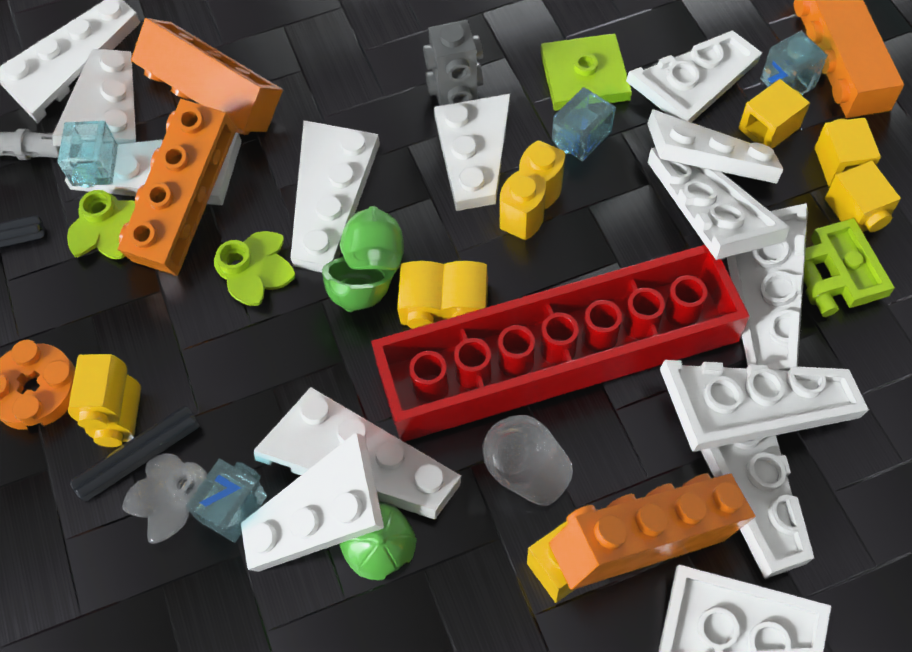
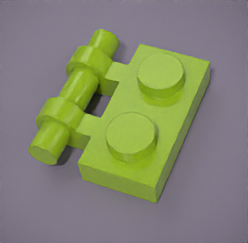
M854 218L814 230L811 237L814 246L805 248L803 281L807 287L805 294L810 304L817 305L823 317L831 316L839 310L833 298L836 295L842 294L849 308L890 296L895 287ZM823 262L832 276L824 280L815 266Z

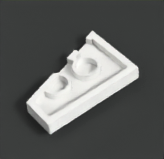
M91 50L52 135L53 146L95 147L136 142L131 51Z
M510 94L434 107L436 125L456 211L496 204L503 144L505 142L506 123L510 106Z
M652 109L647 124L660 159L778 183L784 169L774 150L769 146L761 143H749Z
M678 565L659 652H823L831 605Z

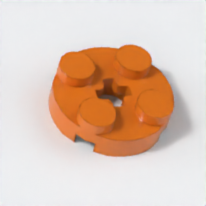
M23 340L16 343L12 350L0 358V420L4 424L19 430L28 429L26 426H33L38 423L45 426L55 422L67 412L75 367L61 350L49 344H36L31 340ZM33 378H37L36 381L40 385L35 392L28 389L22 394L25 383Z

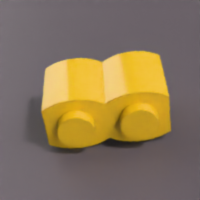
M539 140L525 150L520 160L519 171L512 174L506 180L500 192L501 230L524 240L529 239L539 230L544 219L545 209L557 200L562 190L565 151Z
M412 261L401 264L397 309L401 324L408 325V327L414 329L487 308V264L474 261H456L446 264L431 261Z
M112 354L78 355L68 406L69 415L78 421L79 426L85 428V432L98 445L118 447L122 445V442H129L134 438L141 385L133 377L127 375L128 369L126 364Z

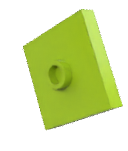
M615 34L541 43L540 53L554 111L629 101L631 99L632 91L630 84L626 82L627 73Z

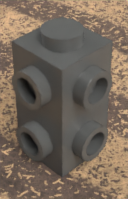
M467 20L428 27L430 44L424 45L423 51L427 69H432L431 72L426 73L430 96L437 95L440 106L477 100L478 86L483 85L481 66L477 62V60L483 59L479 35L472 36Z

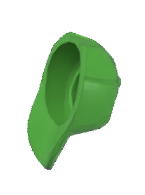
M370 206L368 209L355 213L344 226L340 240V249L347 265L354 270L380 269L394 271L398 269L404 253L402 229L396 219L376 206Z
M344 256L324 265L322 275L325 289L330 299L335 304L345 308L346 311L353 312L354 310L377 305L387 293L391 280L398 269L394 271L380 269L354 270L347 265Z
M380 501L379 505L384 528L339 543L345 560L355 573L371 580H384L387 575L397 571L405 563H410L416 549L415 533L407 518L395 506Z

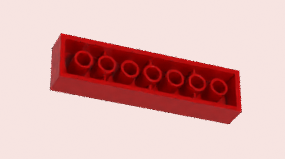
M702 245L372 340L371 343L398 437L401 441L405 442L662 365L665 360H679L739 342L750 316L722 260H716L707 246Z

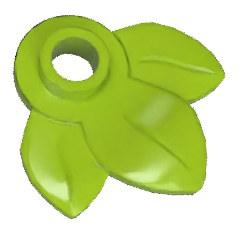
M93 190L86 193L79 203L80 218L68 229L67 240L72 254L75 257H80L98 248L100 253L108 258H124L125 255L117 250L119 247V235L124 224L129 222L135 209V201H118L114 195L103 190Z
M269 231L256 232L244 242L230 240L224 242L217 249L214 266L217 273L227 280L228 291L237 301L249 306H259L262 303L265 289H279L294 280L296 274L293 267L277 254L284 241L283 235ZM242 260L238 264L231 265L233 261Z

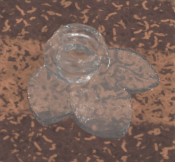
M162 454L149 460L146 463L147 478L138 481L129 489L122 504V509L126 513L142 518L148 517L147 538L151 544L162 542L177 533L185 525L190 508L201 505L199 502L207 499L210 492V481L206 471L196 463H183L173 454Z

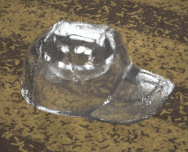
M517 415L505 418L495 423L484 438L482 453L486 467L491 475L507 489L533 503L547 506L555 502L568 487L573 474L572 463L550 431L533 417Z

